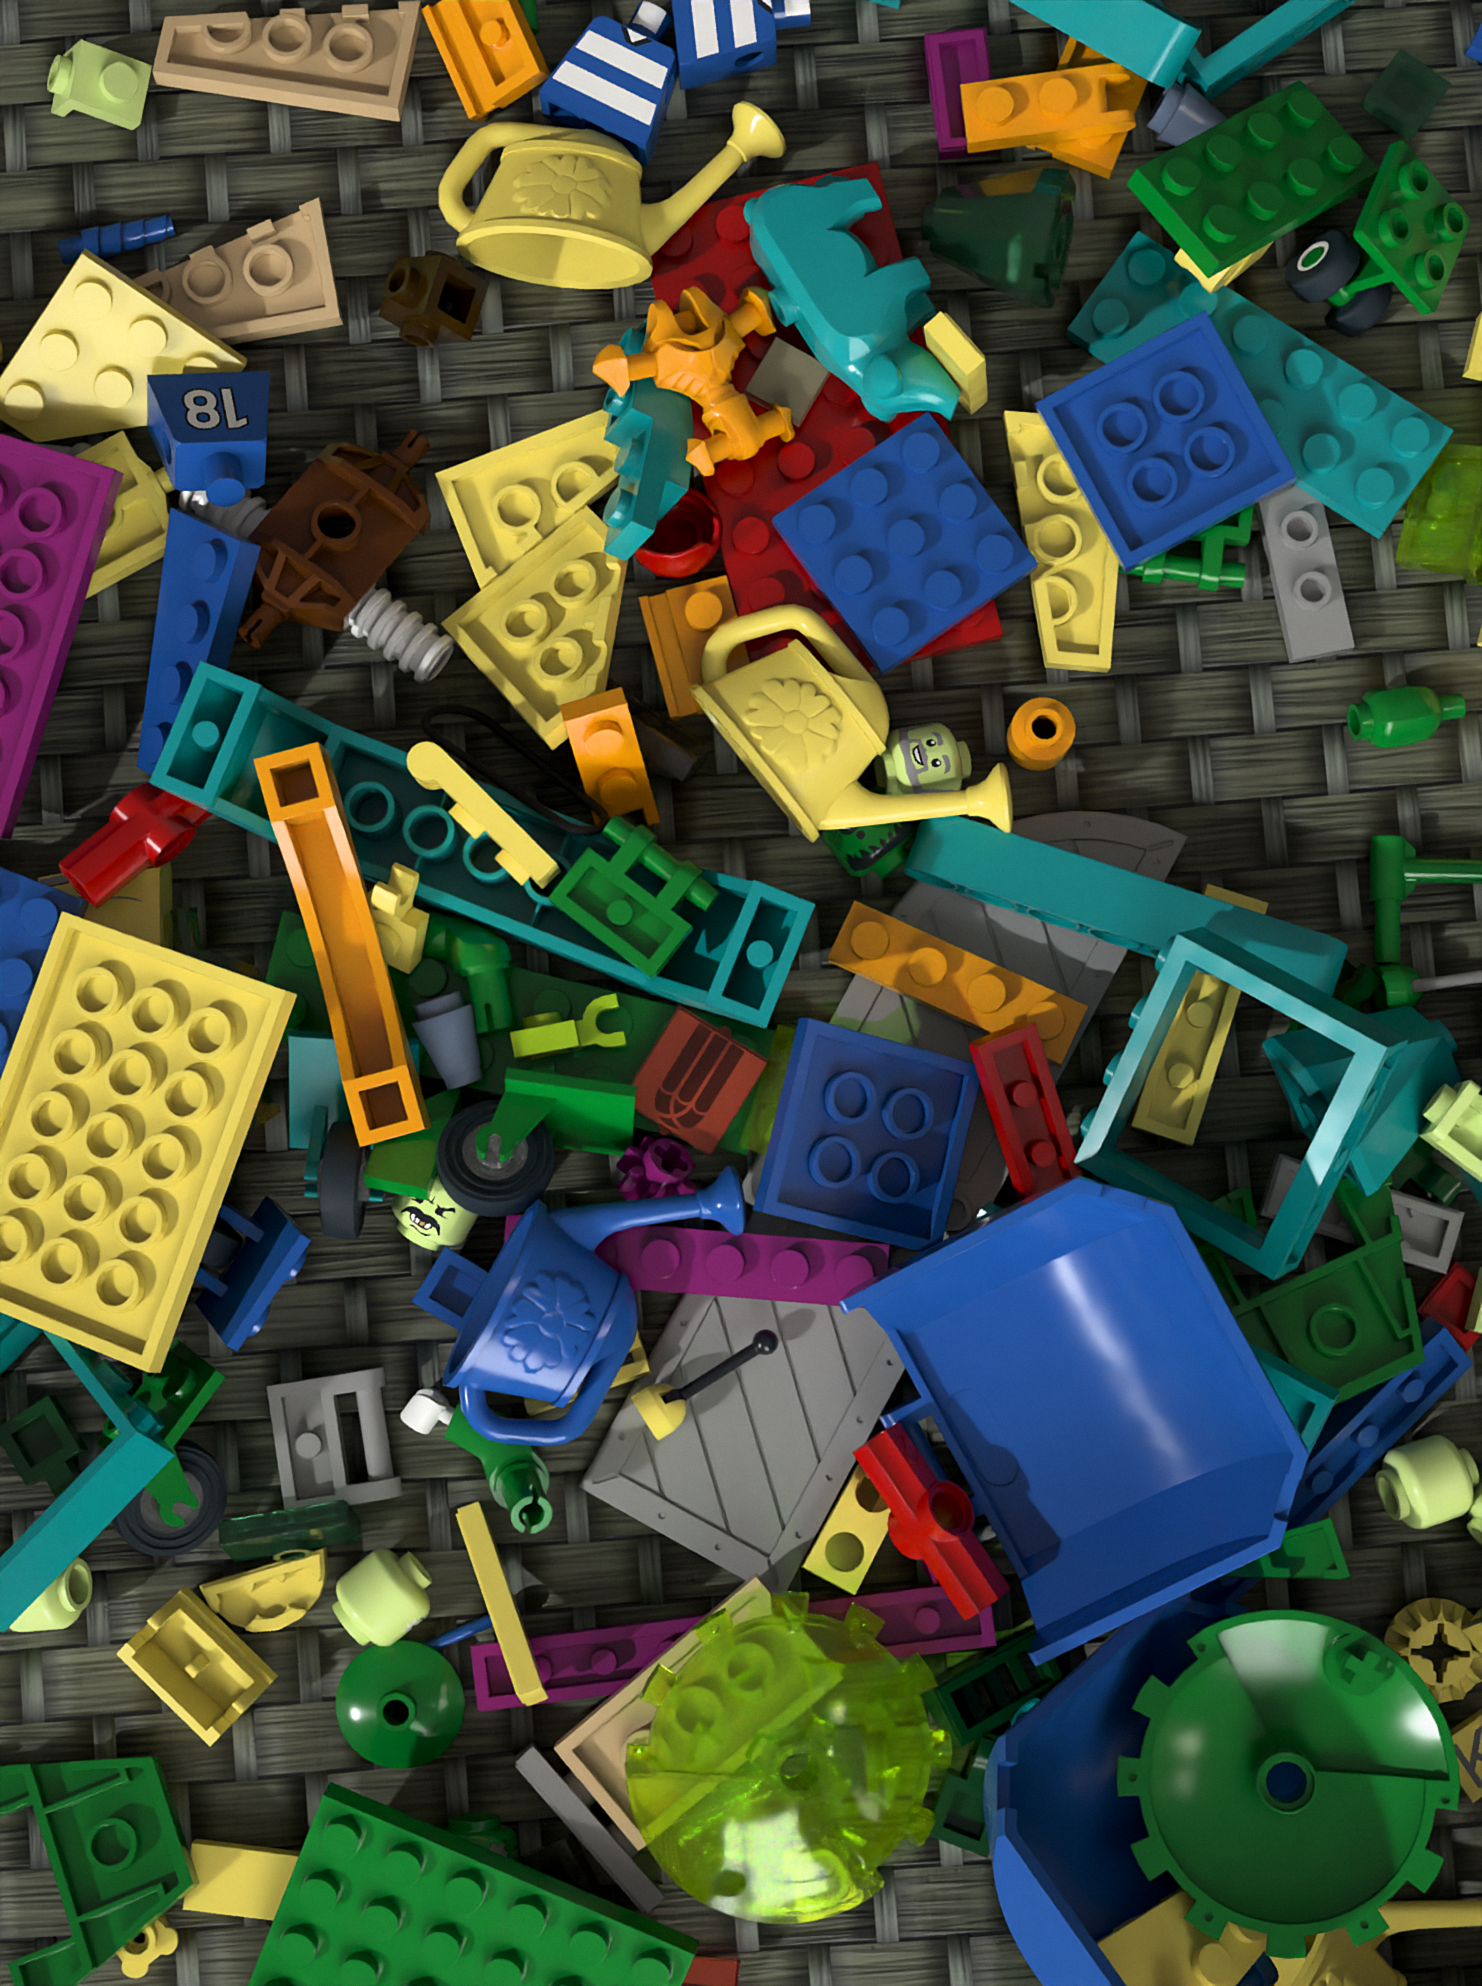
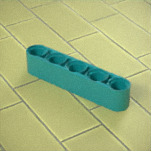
M1008 0L1137 75L1170 90L1202 32V29L1194 23L1153 0Z

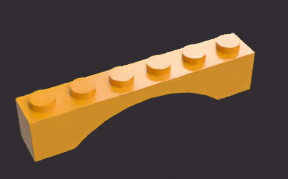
M319 742L253 759L270 822L295 891L314 955L333 1032L342 1084L359 1146H367L432 1128L329 752Z

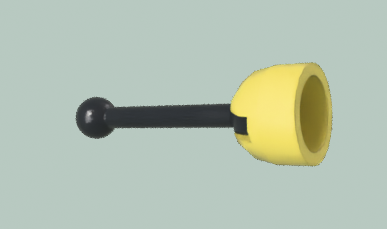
M760 1330L754 1335L750 1345L684 1387L677 1389L669 1384L656 1383L631 1396V1399L651 1432L659 1441L674 1432L681 1425L686 1415L687 1399L758 1354H772L778 1347V1338L771 1330Z

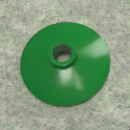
M400 1638L390 1646L373 1644L361 1651L345 1669L337 1688L335 1702L338 1724L351 1747L368 1761L393 1769H407L424 1765L446 1751L461 1728L466 1705L462 1680L451 1661L443 1653L427 1643L408 1638ZM391 1700L404 1702L409 1709V1716L402 1720L391 1718L386 1711V1704Z

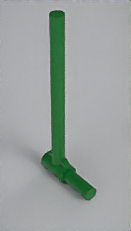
M1381 835L1370 837L1369 901L1374 902V964H1400V902L1405 901V898L1416 888V883L1482 884V859L1416 857V850L1403 836Z

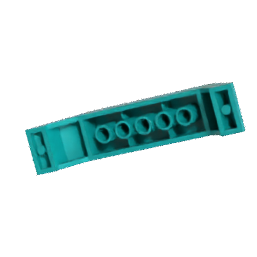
M203 661L199 662L149 783L278 844L253 759L319 742L328 750L365 881L375 885L378 881L388 884L392 865L397 862L419 873V882L414 895L415 901L450 915L469 919L493 932L644 992L758 1027L767 1028L816 904L756 880L749 881L701 868L704 871L702 878L719 890L721 894L706 913L687 899L679 904L674 912L691 924L693 930L656 978L651 980L548 900V897L587 847L591 848L608 862L612 859L620 848L603 836L602 833L584 836L566 832L508 792L473 779L557 863L561 870L543 889L531 877L521 886L494 859L502 848L485 831L475 840L448 813L456 802L442 788L430 790L419 785L407 767V752L336 725L265 689L259 683ZM551 810L570 823L580 826H592ZM640 863L628 875L631 880L655 898L666 885L664 881Z

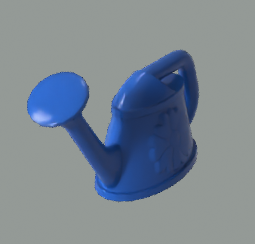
M726 1166L715 1183L705 1189L696 1190L695 1193L558 1208L547 1211V1205L537 1199L528 1207L510 1233L488 1272L462 1325L445 1368L442 1385L456 1388L459 1385L461 1411L471 1428L487 1440L507 1445L555 1446L567 1444L581 1436L593 1422L632 1347L638 1326V1303L635 1292L629 1282V1276L622 1271L617 1272L595 1253L597 1245L605 1237L620 1230L694 1217L718 1221L730 1233L736 1236L741 1235L746 1222L745 1199L741 1178L735 1166ZM588 1373L570 1410L559 1419L505 1418L491 1411L486 1402L485 1390L548 1401L551 1402L552 1406L563 1408L573 1397Z

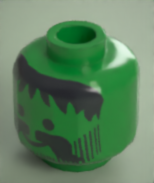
M874 786L867 789L877 794L886 795L884 787ZM912 821L821 830L822 840L851 876L863 877L875 871L881 880L907 861L909 852L905 849V846L915 834V826Z

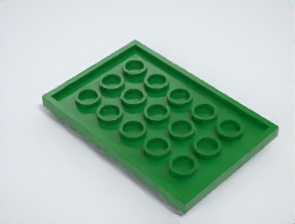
M330 1782L322 1796L248 1986H682L696 1954L699 1940Z

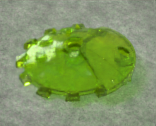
M787 1591L770 1594V1615L753 1618L735 1626L726 1608L706 1617L692 1628L703 1645L688 1658L676 1674L661 1664H657L639 1696L641 1700L657 1706L650 1728L648 1744L627 1743L624 1763L626 1789L636 1825L649 1851L660 1867L678 1886L708 1907L729 1916L766 1924H795L816 1921L852 1909L872 1898V1895L882 1889L885 1883L876 1868L892 1854L904 1838L918 1847L923 1845L930 1835L936 1822V1812L922 1806L927 1791L931 1767L948 1768L951 1765L952 1758L949 1730L947 1728L930 1730L928 1717L920 1694L937 1686V1683L921 1656L916 1652L900 1664L875 1639L886 1621L864 1607L852 1603L844 1621L828 1616L807 1613L809 1593ZM801 1752L809 1754L807 1765L802 1772L794 1776L780 1774L782 1764L787 1757Z

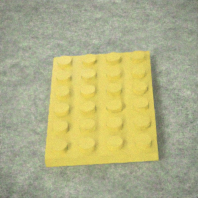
M62 911L0 1079L1 1313L146 1372L161 1373L297 994Z

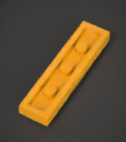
M855 900L827 957L830 963L986 1034H991L1024 1019L1035 1022L1047 1062L1060 1068L1088 1009V1006Z

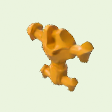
M695 286L684 289L681 292L680 312L673 315L667 303L660 299L649 306L646 341L642 345L641 353L625 355L621 346L609 344L595 357L593 373L607 382L621 398L629 388L630 381L652 377L657 388L682 393L704 408L702 421L712 436L704 440L687 439L688 451L685 459L694 465L703 476L714 475V463L725 458L741 461L753 457L766 440L777 435L785 442L792 440L795 436L790 408L773 402L770 411L756 417L746 395L739 394L738 391H735L734 385L729 383L732 380L730 371L734 369V361L738 359L739 352L745 348V343L741 338L752 330L762 336L777 332L768 297V292L770 291L758 286L743 289L738 309L729 316L713 303L702 290Z

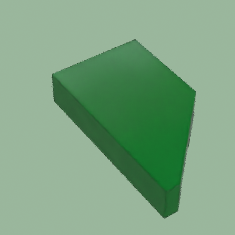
M461 1089L444 1090L425 1100L432 1128L374 1144L363 1174L365 1187L428 1201L438 1173L436 1161L438 1141L446 1124L459 1112L462 1103Z

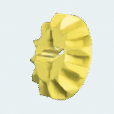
M1425 1598L1410 1603L1395 1615L1387 1628L1384 1643L1413 1668L1424 1681L1438 1704L1464 1699L1466 1693L1475 1684L1482 1682V1655L1461 1631L1473 1615L1465 1607L1451 1600ZM1439 1623V1632L1442 1633L1443 1642L1462 1652L1461 1655L1454 1654L1453 1657L1443 1658L1441 1669H1438V1678H1436L1437 1672L1433 1670L1432 1661L1416 1652H1411V1648L1422 1649V1646L1432 1645L1434 1634H1438Z

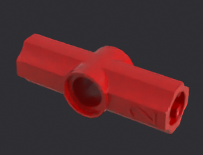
M145 782L130 791L115 806L110 814L109 822L87 838L78 848L59 862L60 870L82 898L98 909L149 866L152 865L154 868L161 867L179 855L196 835V828L213 813L166 792L149 782Z
M899 1421L852 1452L891 1510L887 1526L893 1544L903 1555L910 1559H924L964 1620L980 1613L1011 1589L971 1530L974 1525L975 1514L968 1495L960 1486L952 1481H938Z

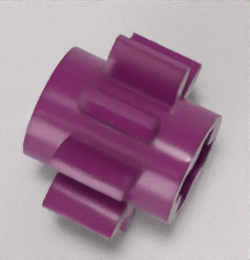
M646 1135L638 1147L630 1145L616 1163V1167L626 1174L616 1186L621 1191L625 1201L695 1193L698 1189L693 1182L687 1179L696 1168L690 1154L682 1145L670 1139L654 1140L650 1135Z

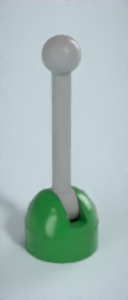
M1404 964L1376 966L1373 968V971L1380 977V980L1372 996L1378 1012L1406 1005L1415 1008L1423 997V991L1482 983V970L1421 979L1420 975L1413 968Z

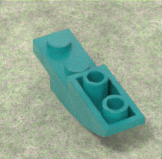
M647 318L637 330L629 327L623 334L618 345L622 347L625 355L642 352V345L646 341ZM652 377L630 381V386L622 398L610 386L603 404V411L609 413L604 440L621 447L614 464V471L620 474L618 487L610 496L603 513V523L609 525L603 551L623 561H627L655 532L657 520H660L688 491L692 464L685 459L688 451L687 439L693 438L691 399L673 390L657 388Z

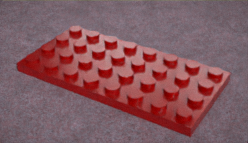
M877 161L831 172L833 177H848L850 180L867 178L880 198L882 209L865 213L864 218L853 224L848 230L866 245L875 259L878 268L903 260ZM826 173V174H822V175H818V176H814V177H810V178H806V179H802V180H798V181H794V182H790V183H801V184H807V185H814V183H815L818 179H820V178H822V177H824V176H826V175H828V174H830V173ZM770 188L703 204L651 256L653 270L650 281L655 300L662 299L665 301L673 315L680 312L681 292L684 289L695 286L702 290L713 303L729 316L738 309L740 296L746 287L758 286L772 291L773 289L752 255L749 244L750 226L745 221L743 214L745 203L749 199L759 198ZM771 304V314L777 332L762 336L752 330L741 338L745 343V348L739 352L738 359L734 361V369L730 371L732 380L729 381L730 384L734 385L735 391H738L739 394H745L746 387L776 337L817 359L795 324L792 323L785 327L777 318ZM920 325L909 336L911 342L927 350ZM830 373L829 378L800 427L792 424L795 432L792 440L785 442L777 435L766 440L764 445L759 448L757 454L751 458L741 461L725 458L714 463V475L703 476L700 472L706 497L712 500L718 509L719 515L722 517L723 536L719 548L738 617L777 605L797 604L810 608L828 623L868 673L877 671L774 528L772 518L927 411L898 413L897 417L888 424L872 416L864 407L861 397L840 378ZM691 399L693 438L704 440L712 436L702 421L704 408ZM748 399L749 405L756 417L769 411ZM928 411L952 443L946 418L940 413ZM994 599L899 665L1001 640L1003 631ZM793 629L782 630L745 641L749 661L752 663L788 647L787 644L797 639L811 652L826 671L837 675L800 631Z

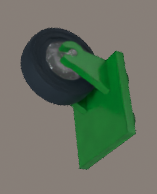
M507 1067L504 1078L505 1092L501 1100L482 1101L470 1105L458 1112L446 1124L437 1145V1171L447 1194L465 1210L489 1217H502L521 1212L530 1207L547 1189L554 1171V1147L623 1156L630 1145L633 1146L637 1086L623 1084L621 1081L608 1076H594L586 1079L558 1075L555 1071L545 1067H528L524 1070Z
M177 1338L169 1348L161 1373L145 1371L143 1375L144 1382L132 1396V1400L138 1399L142 1401L162 1420L165 1427L159 1434L174 1452L175 1456L111 1521L116 1531L129 1545L143 1553L159 1557L184 1554L205 1542L218 1527L227 1504L226 1481L217 1461L198 1444L181 1438L226 1377ZM109 1417L104 1424V1435L98 1441V1444L105 1449L120 1434V1431Z

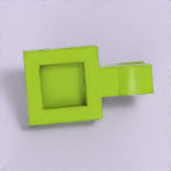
M617 994L604 995L594 999L586 1007L583 1020L563 1022L561 1012H550L524 1018V1030L510 1032L515 1059L519 1062L579 1051L583 1050L582 1048L596 1045L602 1048L627 1046L624 1031L605 1034L597 1027V1019L602 1012L620 1008Z

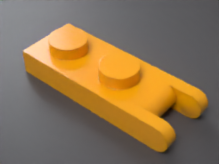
M1115 62L960 84L968 154L1132 130L1136 127L1135 112L1129 109L1109 111L1106 86L1123 84L1130 79L1129 69Z
M622 687L559 705L585 793L607 811L609 819L616 814L623 815L642 809L643 817L648 826L661 823ZM591 810L595 825H597L600 822V819Z

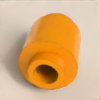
M1039 697L1027 701L1016 711L1007 730L1006 745L1010 756L1017 764L1028 770L1042 771L1054 767L1063 759L1073 743L1076 731L1074 718L1069 709L1055 699ZM1032 724H1040L1047 727L1052 732L1053 737L1049 739L1038 738L1033 733Z

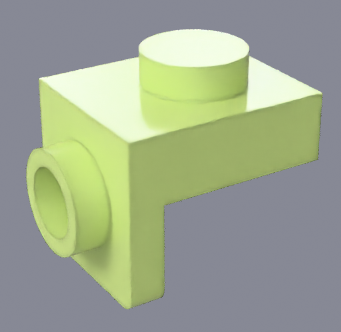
M81 39L63 56L58 54L51 65L47 81V90L54 93L51 113L65 117L74 109L129 130H134L141 124L152 65Z
M1471 1079L1458 1082L1453 1088L1444 1084L1437 1090L1423 1109L1422 1115L1428 1119V1122L1418 1135L1482 1182V1096L1478 1094L1482 1087Z

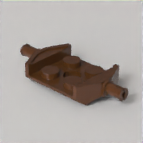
M409 430L405 438L391 454L383 451L381 455L351 442L328 444L246 538L262 546L252 578V582L261 596L262 604L238 630L240 636L247 643L252 638L251 646L258 649L261 648L263 642L280 622L287 619L296 623L344 632L349 626V614L418 532L424 536L430 528L431 513L422 492L409 477V471L423 454L430 449V444L423 435L416 440L418 432ZM339 516L350 521L354 530L347 537L334 539L324 535L319 529V524L328 517Z

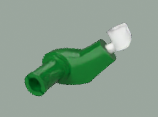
M423 1388L417 1391L400 1414L402 1421L421 1434H429L438 1420L448 1425L444 1438L481 1460L494 1500L500 1506L509 1509L511 1522L519 1532L524 1533L526 1525L523 1519L527 1521L530 1534L537 1533L549 1525L553 1513L551 1504L546 1496L550 1483L549 1472L534 1446L507 1445L487 1440L471 1428L461 1411L460 1401L456 1408L449 1406L445 1396L434 1388ZM491 1409V1411H493L498 1416L514 1419L512 1417H509L505 1414H502L498 1411Z

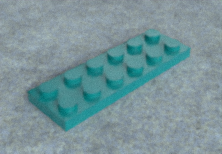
M1137 231L1067 328L1066 339L1107 364L1206 310L1297 475L1296 481L1292 484L1377 539H1380L1444 449L1454 430L1227 286H1222L1216 292L1210 294L1188 269L1182 268L1174 260L1176 254L1140 231Z

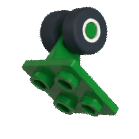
M1404 140L1396 141L1388 147L1353 231L1355 240L1362 246L1364 251L1360 253L1355 243L1342 230L1328 229L1308 239L1293 254L1285 270V282L1292 292L1305 303H1317L1326 299L1333 306L1325 317L1326 325L1349 338L1364 333L1384 315L1392 299V287L1389 283L1391 281L1421 315L1433 313L1438 307L1470 227V218Z

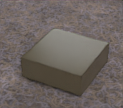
M776 337L746 387L745 395L747 399L769 411L773 402L790 408L792 424L800 427L831 372L817 359Z

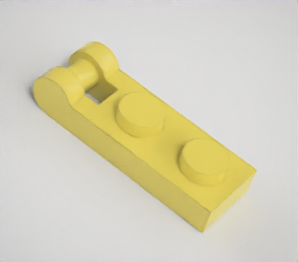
M425 741L411 748L406 760L407 767L419 785L430 790L442 788L456 802L448 813L475 840L485 831L502 848L494 859L521 886L531 877L543 889L561 872L557 863L440 746L433 742Z

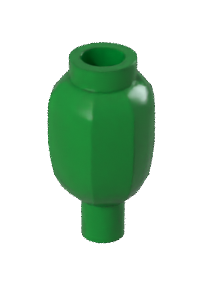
M1404 684L1379 687L1367 691L1360 703L1349 705L1347 725L1354 741L1366 740L1378 748L1406 746L1429 739L1436 733L1441 721L1463 718L1466 714V703L1461 693L1438 696L1432 689L1420 685Z

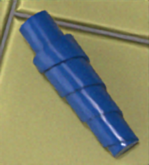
M170 214L150 219L142 218L126 223L122 221L106 226L98 225L81 229V235L57 240L63 263L68 265L76 262L84 248L103 260L119 256L123 252L142 248L144 245L164 241L165 238L176 236Z

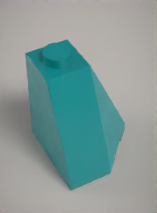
M1410 1005L1366 1014L1368 1017L1409 1038L1343 1173L1366 1197L1381 1187L1419 1137V1132L1428 1122V1119L1422 1115V1111L1432 1096L1444 1084L1453 1088L1456 1083L1462 1080L1452 1054L1458 1051V1047L1449 1030L1438 1019L1432 1022L1427 1021ZM1305 1028L1271 1036L1261 1044L1300 1130L1312 1141L1355 1052L1311 1028Z

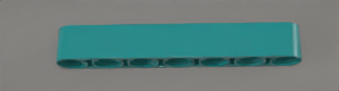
M957 815L920 820L903 870L910 877L923 883L1156 959L1161 948L1170 937H1176L1177 933L1204 927L1332 997L1348 951V945L1332 936L1013 833H1005L1000 829ZM1200 967L1196 970V972L1218 978Z

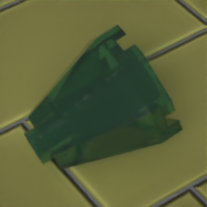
M1040 167L942 188L935 203L928 202L925 207L921 226L922 240L930 241V251L933 256L1026 305L1052 308L1055 298L1051 290L1060 291L1064 282L1074 233L1075 216L1063 214V200L1075 201L1076 184L1070 170Z

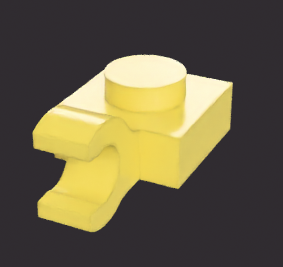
M395 862L391 868L388 884L378 881L375 887L368 892V897L387 964L410 974L422 960L429 914L413 907L414 895L419 882V873Z

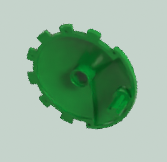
M1287 1608L1261 1609L1226 1617L1201 1628L1200 1631L1186 1640L1197 1659L1183 1669L1169 1686L1151 1674L1139 1689L1131 1709L1149 1718L1142 1738L1139 1758L1118 1755L1117 1795L1118 1797L1139 1796L1142 1816L1149 1836L1130 1844L1138 1865L1149 1881L1168 1870L1178 1884L1195 1899V1902L1183 1918L1199 1931L1218 1941L1228 1921L1246 1929L1267 1934L1265 1955L1284 1959L1307 1958L1305 1936L1326 1933L1342 1927L1346 1928L1354 1947L1374 1939L1390 1928L1378 1911V1908L1388 1901L1406 1881H1409L1425 1894L1442 1867L1445 1858L1426 1849L1433 1827L1436 1808L1458 1811L1460 1791L1459 1765L1448 1724L1437 1701L1419 1675L1392 1648L1355 1625L1329 1615ZM1280 1762L1294 1763L1298 1765L1301 1771V1781L1298 1788L1287 1796L1274 1795L1266 1787V1777L1269 1770Z

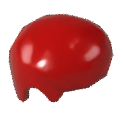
M689 487L688 491L660 520H657L655 532L634 552V555L640 565L659 577L680 579L696 574L708 565L717 553L723 536L722 517L710 498Z

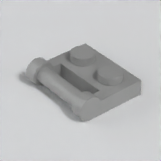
M384 1367L266 1386L285 1516L390 1499L403 1495L401 1476H394L383 1407L381 1387L387 1386ZM355 1392L368 1481L350 1484L337 1395Z

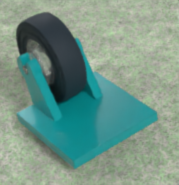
M290 1030L288 1036L289 1148L308 1149L304 1180H306L304 1196L320 1198V1219L323 1235L330 1238L355 1239L360 1236L364 1224L367 1201L384 1202L386 1191L365 1187L363 1174L370 1158V1150L373 1149L374 1144L359 1146L342 1084L333 1033ZM407 1038L419 1079L420 1039Z

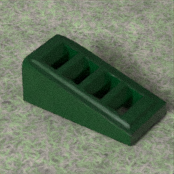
M1035 1626L942 1673L919 1687V1692L936 1727L948 1746L962 1748L1012 1719L1027 1701L1033 1698L1041 1700L1066 1677L1056 1657L1038 1666H1035L1032 1662L1041 1682L1033 1686L1031 1685L1017 1655L1025 1650L1027 1654L1029 1653L1037 1631ZM1003 1664L1017 1694L1010 1698L995 1670V1667ZM978 1677L993 1704L992 1707L986 1710L971 1682ZM955 1690L969 1716L965 1721H963L950 1695Z

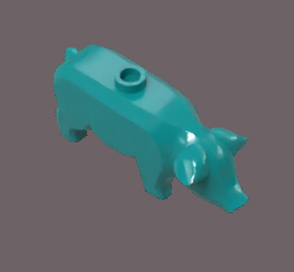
M830 173L818 179L814 185L801 183L780 184L768 189L759 198L749 199L743 209L745 221L750 226L749 244L757 265L773 289L768 292V297L779 321L785 327L792 323L795 324L818 361L861 397L864 407L872 416L889 424L897 417L898 413L932 411L942 414L951 421L961 396L960 389L933 354L909 339V336L920 325L928 323L937 315L936 308L926 294L927 291H930L931 287L929 275L915 256L878 268L875 259L866 245L856 235L848 231L853 224L864 218L865 213L882 209L880 198L868 179L850 180L848 177H833Z

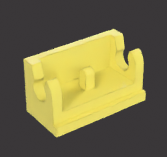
M186 1585L147 1620L148 1624L135 1634L117 1653L209 1746L236 1722L278 1677Z

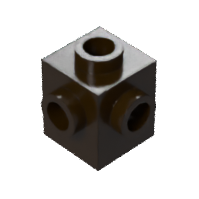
M429 250L426 251L425 256L397 258L395 267L391 270L385 282V297L378 316L399 327V336L403 340L419 347L431 349L435 347L436 342H470L489 282L462 267V264L454 257L442 252Z

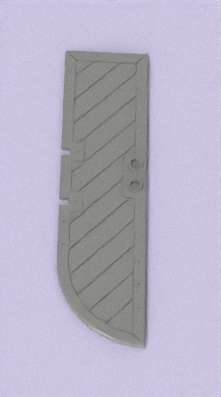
M1098 811L1046 813L1014 820L1010 832L1162 882L1168 876L1188 836L1161 824L1133 816ZM918 880L910 886L888 915L1088 1006L1061 1068L1048 1062L1055 1086L1128 949ZM857 974L852 979L829 1024L974 1063L968 1043L988 1035ZM979 1083L943 1240L974 1225L980 1208L988 1202H994L1009 1174L981 1083ZM772 1129L742 1183L745 1203L753 1206ZM755 1210L743 1230V1233L888 1244ZM722 1224L717 1229V1231L729 1232ZM889 1244L891 1245L890 1268L917 1255L920 1251ZM683 1293L648 1357L652 1374L636 1379L579 1487L744 1580H748L757 1573L774 1595L782 1600L857 1460L852 1452L867 1441L905 1366L887 1333L865 1308H857L844 1314L840 1306ZM768 1329L776 1334L778 1347L772 1354H758L687 1399L686 1415L681 1425L663 1439L658 1441L631 1396L656 1383H665L680 1389L750 1345L758 1331Z

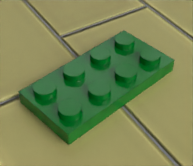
M1298 80L1136 168L1126 185L1209 279L1366 188L1378 174L1379 168L1322 105L1319 98L1301 80Z

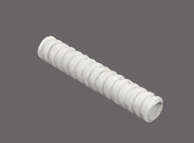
M245 489V495L240 502L229 507H220L212 504L207 499L206 491L180 492L179 506L182 510L190 512L194 510L195 514L244 538H247L272 510V508L266 509L267 503L260 496L251 498L250 489ZM375 584L349 614V625L352 626V635L357 638L366 636L368 638L367 645L375 650L381 647L383 649L382 655L386 660L393 661L397 659L399 661L398 667L404 673L411 670L415 672L414 679L419 684L431 681L449 660L454 649V639L448 634L442 637L437 635L438 627L433 623L422 624L423 617L417 611L410 614L407 613L406 603L402 600L392 602L391 593L385 588L377 591Z

